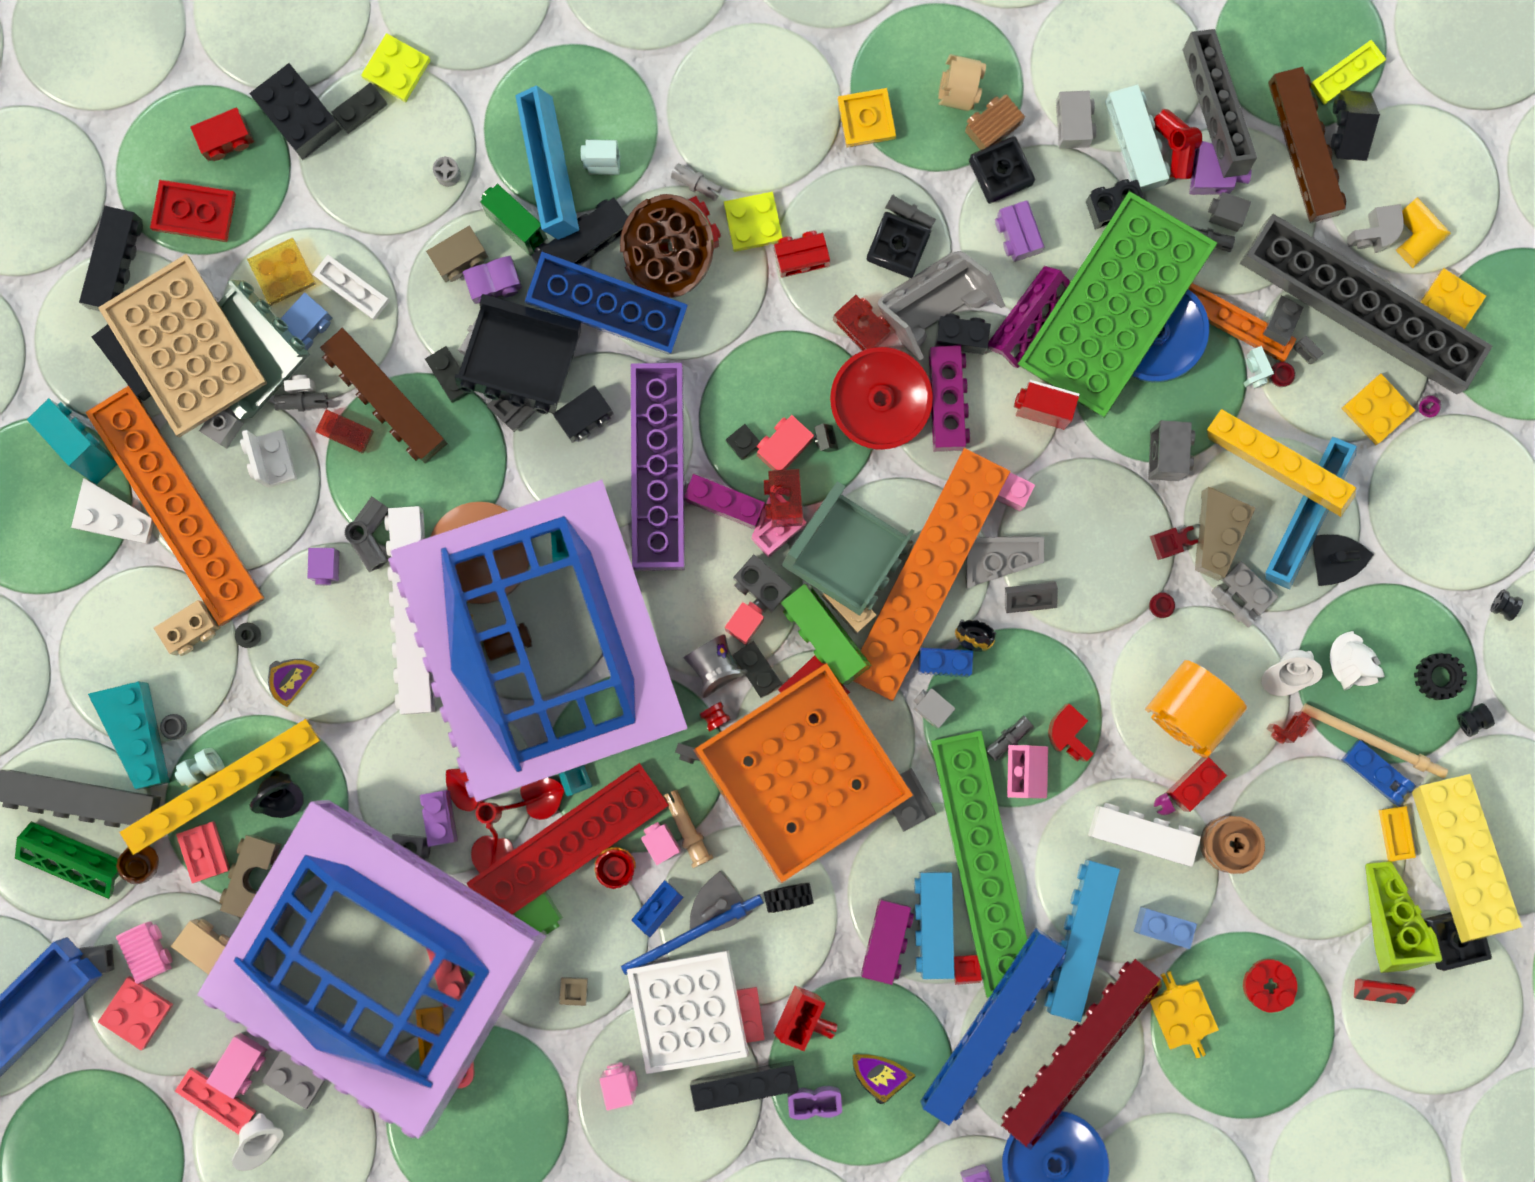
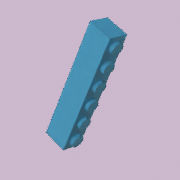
M536 85L515 96L541 229L559 240L579 231L553 97Z
M1332 436L1319 462V466L1344 480L1355 459L1357 446ZM1303 495L1265 572L1266 580L1286 589H1291L1329 512L1328 509Z
M1085 860V863L1079 866L1077 879H1080L1078 890H1073L1070 902L1074 905L1071 915L1068 914L1065 920L1064 930H1067L1065 940L1060 941V944L1067 950L1065 952L1066 957L1059 968L1055 967L1051 974V981H1054L1052 991H1047L1044 1006L1047 1007L1046 1011L1049 1014L1081 1023L1120 871L1118 868Z

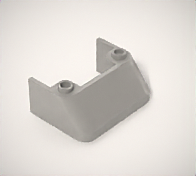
M956 251L946 255L913 276V278H910L882 296L878 301V306L903 346L919 360H922L924 356L919 347L927 337L924 329L938 321L940 316L949 314L963 304L968 307L980 308L987 301L991 300L997 306L1003 308L1005 303L992 274L964 252Z

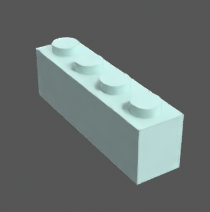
M1139 85L1109 93L1105 103L1131 181L1138 180L1142 192L1164 186L1169 179L1170 168L1168 163L1163 161L1161 155L1163 152L1160 139L1155 137L1153 131L1155 123L1152 115L1147 113L1145 93L1140 91Z

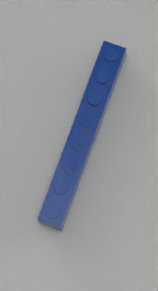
M1034 929L920 1100L925 1111L948 1126L951 1125L953 1120L957 1121L964 1110L963 1105L968 1098L971 1099L978 1090L977 1084L982 1077H986L993 1067V1060L997 1054L1001 1055L1007 1046V1039L1011 1033L1014 1034L1018 1031L1022 1023L1021 1018L1026 1011L1029 1012L1034 1007L1037 1000L1035 997L1041 989L1044 990L1051 980L1050 975L1055 967L1059 968L1064 962L1067 950L1062 944L1039 929Z

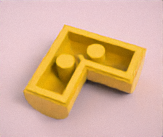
M1418 197L1402 210L1404 224L1413 235L1396 249L1398 254L1411 268H1414L1451 235V232Z

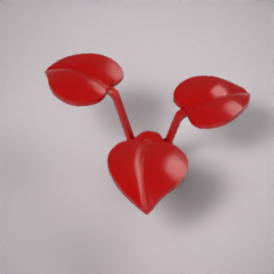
M460 769L446 770L447 790H450L453 803L463 811H473L476 809L478 821L486 824V828L493 834V837L482 836L478 838L472 846L471 858L479 874L514 850L509 839H498V833L493 827V824L501 819L502 811L526 806L527 813L532 818L545 820L557 812L565 792L560 782L551 778H544L521 787L520 794L524 799L523 802L505 806L487 803L485 800L476 802L475 797L470 798L465 783L469 780L466 772L461 773Z

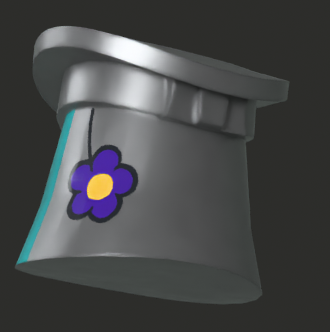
M725 634L714 638L683 657L702 679L704 686L701 694L703 698L716 692L734 679L748 673L746 669L739 670L737 664H734Z

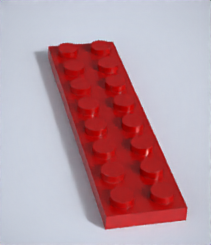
M639 763L469 880L466 884L470 889L513 915L669 805Z

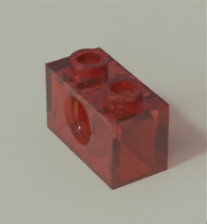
M799 469L768 471V480H763L764 495H769L770 504H765L766 519H771L772 528L802 526L803 513ZM786 495L789 497V500L782 503L776 497Z

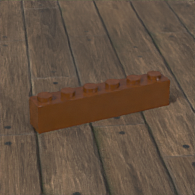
M1304 67L1276 73L1269 80L1268 85L1309 223L1339 216L1346 209V197L1340 191L1338 184L1339 173L1333 167L1331 161L1332 150L1325 141V127L1323 122L1319 121L1317 114L1318 103L1316 98L1312 97L1310 91V77L1308 74H1305Z
M343 327L320 347L325 353L322 356L325 362L331 368L335 366L339 368L342 372L339 377L348 387L353 384L358 389L355 395L365 406L370 403L376 409L372 412L373 415L382 424L386 421L392 427L389 432L399 443L402 440L405 441L409 446L406 451L415 461L420 458L424 463H427L448 444Z

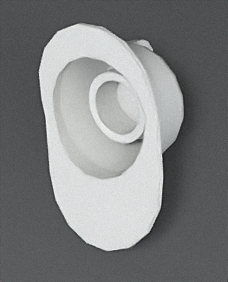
M1291 650L1283 655L1279 663L1271 666L1264 672L1261 684L1269 694L1287 696L1317 683L1322 678L1323 670L1320 664L1314 660L1311 651Z
M259 1113L252 1121L240 1129V1145L232 1158L233 1167L237 1170H252L266 1162L284 1136L283 1131L280 1128H275L274 1124L269 1119H266L263 1113Z

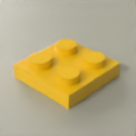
M887 88L838 96L837 101L846 148L896 138Z
M1443 268L1420 302L1465 329L1486 295Z
M1381 373L1342 407V410L1375 445L1379 444L1416 411Z

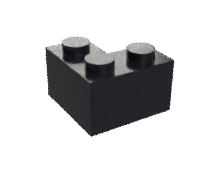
M1341 90L1339 98L1335 99L1333 103V114L1336 115L1338 129L1337 133L1332 135L1331 149H1334L1337 159L1367 161L1380 113L1371 92Z

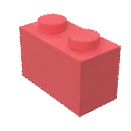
M793 415L788 419L782 418L774 427L776 432L770 438L765 436L757 445V448H759L757 456L778 476L814 440V435Z
M742 602L726 624L725 631L744 645H747L764 622L763 610L752 602H749L748 605Z

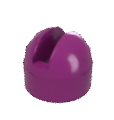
M1435 395L1424 397L1419 404L1420 413L1426 417L1436 416L1441 409V401ZM1433 402V405L1428 409L1426 405Z
M1167 793L1155 799L1154 807L1162 806L1157 811L1158 814L1169 815L1176 811Z

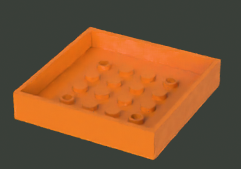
M827 663L693 750L779 883H783L913 796ZM811 714H815L817 716V723L812 724L809 721V716ZM745 757L752 758L753 764L751 766L744 765L743 760ZM853 780L860 782L861 786L858 790L852 787ZM788 823L795 824L796 829L793 833L787 831L786 826Z

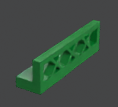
M32 821L17 837L15 859L107 899H110L113 895L115 880L119 876L116 867L118 858ZM24 848L30 850L34 856L25 853ZM48 859L55 861L58 867L51 864ZM72 869L78 871L82 877L76 875ZM95 879L106 883V887L99 885Z

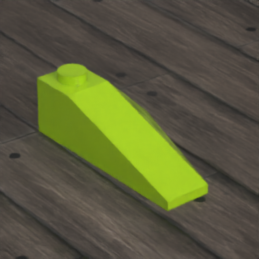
M1393 863L1366 864L1374 947L1380 972L1407 971L1441 962L1442 957L1436 934L1431 927L1427 926L1421 916V909L1418 905L1415 906L1407 893L1408 888Z

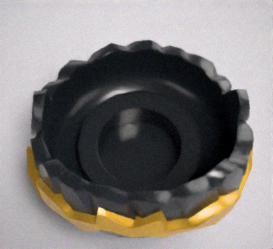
M961 619L955 630V636L966 649L981 652L993 646L996 632L985 622H979L978 620L964 621Z

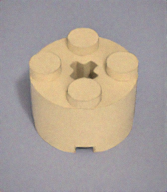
M950 54L946 61V64L950 65L949 70L943 71L938 94V99H941L939 105L964 111L973 110L975 103L978 104L981 98L982 88H978L980 79H983L985 75L986 64L981 63L979 60Z

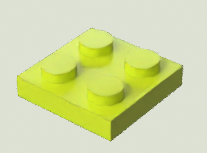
M386 33L361 76L364 80L406 102L431 60L427 55Z
M773 192L724 201L734 252L776 244L782 238Z

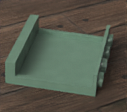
M229 280L228 284L232 288L218 304L267 381L266 385L229 407L239 419L254 417L310 354L304 348L305 344L303 341L293 336L287 330L288 325L270 311L271 307L266 301L256 296L254 288L244 280Z
M837 481L788 552L781 566L860 616L865 608L871 610L878 599L874 595L877 589L883 591L890 578L886 575L889 571L894 573L902 560L898 557L900 553L907 554L914 543L910 538L915 531L911 529L906 536L842 495L846 486Z

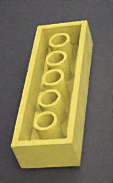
M1468 774L1425 784L1414 789L1412 795L1461 943L1521 928L1522 925L1471 775Z

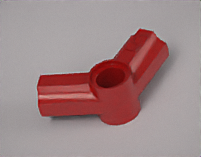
M1163 109L1155 116L1154 123L1155 129L1168 140L1169 146L1173 150L1170 177L1191 179L1195 149L1199 148L1202 143V133L1197 127H1189L1169 109Z

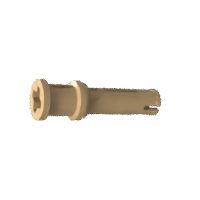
M677 789L671 792L675 800L674 803L670 794L664 795L663 798L668 803V808L684 839L682 847L687 849L693 862L691 866L695 868L712 860L713 856L707 852L703 843V835L701 833L697 834Z

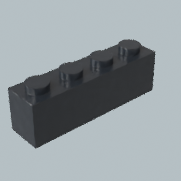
M614 197L609 201L605 199L596 206L595 211L589 215L583 214L577 219L579 231L559 240L555 238L548 244L542 243L536 247L534 254L531 255L533 261L537 265L541 252L577 265H582L621 237L623 226L628 216Z
M104 206L79 303L87 309L100 311L98 307L123 293L125 284L129 282V267L131 260H134L136 256L135 244L137 236L141 235L143 229L142 219L135 212Z
M793 1060L691 1080L690 1083L695 1112L799 1091Z

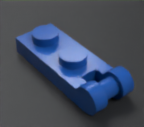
M1357 740L1341 759L1399 807L1405 801V795L1408 792L1411 793L1416 788L1412 781L1400 774L1361 740ZM1394 781L1399 785L1395 792L1389 788Z

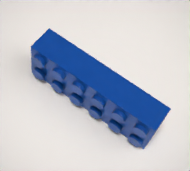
M541 252L524 302L668 355L672 353L688 306L682 302Z

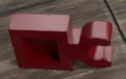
M1175 527L1150 536L1157 559L1161 560L1184 552L1183 546L1197 544L1198 539L1189 540L1187 538V532L1193 530L1194 527L1182 528L1179 533Z

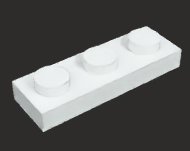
M329 255L325 257L312 274L374 321L390 302L387 297Z

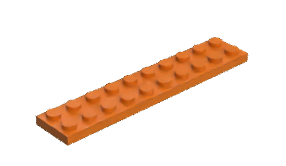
M130 387L123 388L85 412L218 626H223L264 600L265 598L151 416Z
M966 448L963 449L860 650L872 666L857 677L854 682L891 701L894 700L1010 473L1009 470Z

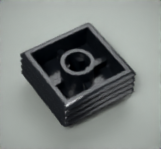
M1016 136L970 155L969 163L989 204L1026 189L1035 182L1034 174ZM998 166H1000L1002 169L1006 168V173H998Z
M885 212L866 260L905 277L913 278L930 237L931 229L890 212ZM898 241H902V246L904 248H900L899 250L895 249L894 244H897Z
M1451 912L1424 919L1427 926L1433 929L1437 937L1442 957L1441 962L1435 963L1437 969L1446 971L1492 959L1487 937L1461 943L1459 939L1458 944L1454 943V938L1458 932Z

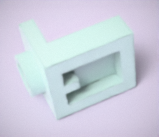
M1262 346L1247 354V366L1256 376L1247 379L1243 383L1245 388L1253 385L1254 389L1267 384V379L1274 374Z

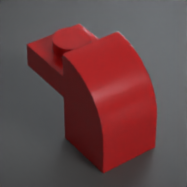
M1070 703L1065 704L1051 720L1048 730L1049 740L1057 752L1062 751L1066 746L1068 748L1066 752L1077 762L1079 760L1085 762L1094 753L1079 741L1075 735L1088 720Z

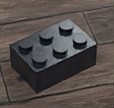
M290 63L286 64L249 93L302 160L342 130L334 117Z

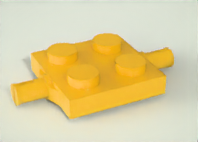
M1167 971L1166 974L1162 973L1160 976L1167 989L1160 995L1153 997L1150 1005L1167 1045L1171 1050L1181 1045L1190 1044L1195 1058H1201L1198 1049L1202 1057L1206 1053L1200 1040L1206 1035L1219 1031L1199 982L1195 980L1185 985H1176L1171 971Z

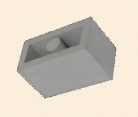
M1090 90L1059 92L1056 99L1059 149L1089 147L1092 140L1096 138V124L1092 123L1091 114L1095 112L1094 99H1090Z

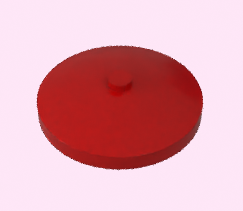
M890 347L869 348L849 358L837 372L830 395L832 413L842 432L861 446L879 450L899 447L917 436L930 416L933 401L931 383L923 367L909 354Z

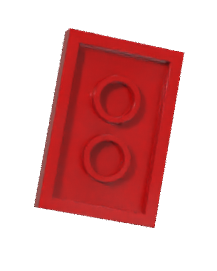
M159 180L150 229L156 232L227 242L236 193L230 190Z

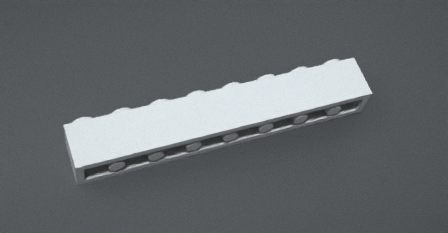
M421 507L388 508V515L385 516V528L390 533V541H386L388 556L392 557L390 550L425 539L424 513ZM388 566L389 582L392 581L393 592H389L390 607H394V617H391L390 624L392 633L395 632L396 643H392L393 658H397V668H394L393 676L394 682L398 684L399 694H395L396 709H400V714L403 715L434 713L435 699L431 686L433 674L426 671L422 659L426 657L424 648L418 647L414 633L418 632L416 624L410 623L405 609L409 607L407 598H402L398 590L397 583L401 582L400 577L396 572L393 573L391 566Z

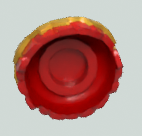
M619 847L603 850L595 860V875L603 886L610 889L621 888L632 880L636 863L633 856L625 849Z

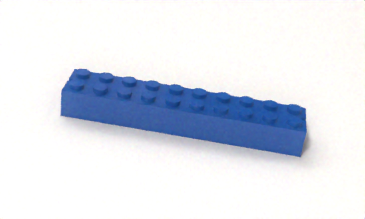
M68 937L54 941L0 994V1077L103 976L88 958L81 960L80 957L83 953Z

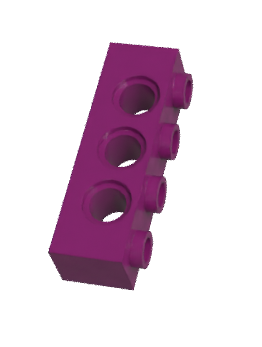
M961 346L930 347L928 356L929 377L933 395L931 409L933 452L963 451L966 444L970 443V429L965 428V418H969L968 403H964L963 393H967L968 384L967 378H963L962 369L966 368V354L961 353ZM951 369L955 377L953 379L944 378L942 370ZM947 393L953 394L956 398V403H945L943 395ZM948 418L954 419L957 422V428L954 430L946 428L944 420Z

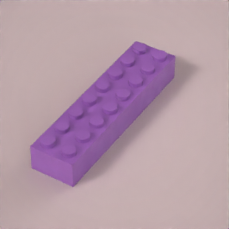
M631 363L632 568L634 571L685 570L682 363Z

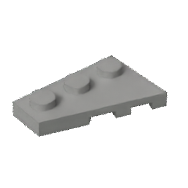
M977 537L966 557V588L1044 563V537Z

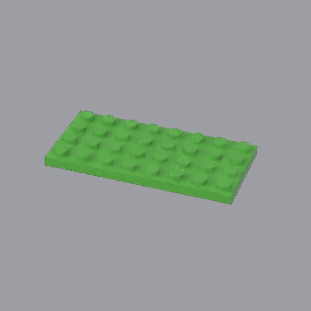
M1129 191L1018 365L1051 386L1079 393L1078 402L1105 418L1216 248L1217 242Z

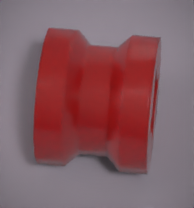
M718 702L699 714L702 719L706 720L709 732L731 720L730 716L724 713L722 702Z

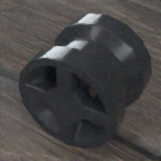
M1503 589L1492 602L1490 611L1494 614L1500 613L1504 615L1506 620L1512 621L1521 610L1523 599L1518 596L1512 597L1508 591Z

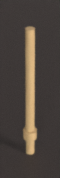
M1305 703L1302 707L1301 713L1413 764L1415 769L1422 772L1428 771L1443 779L1448 773V769L1431 762L1430 758L1422 754L1416 755L1309 704Z

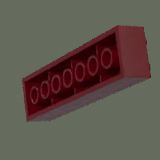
M1134 959L1132 963L1127 961L1118 972L1120 978L1115 984L1110 982L1102 992L1103 999L1099 1004L1094 1002L1085 1013L1087 1019L1083 1024L1077 1023L1068 1034L1070 1040L1065 1046L1061 1043L1052 1054L1054 1060L1050 1065L1046 1066L1044 1064L1035 1075L1037 1081L1032 1087L1027 1085L1018 1096L1021 1101L1015 1108L1010 1106L1003 1114L1001 1119L1004 1122L1001 1126L1029 1150H1032L1162 987L1161 979L1138 960Z

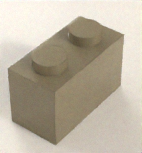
M470 225L426 251L445 283L449 280L450 282L458 280L463 276V271L484 264L485 259L488 258L486 251Z

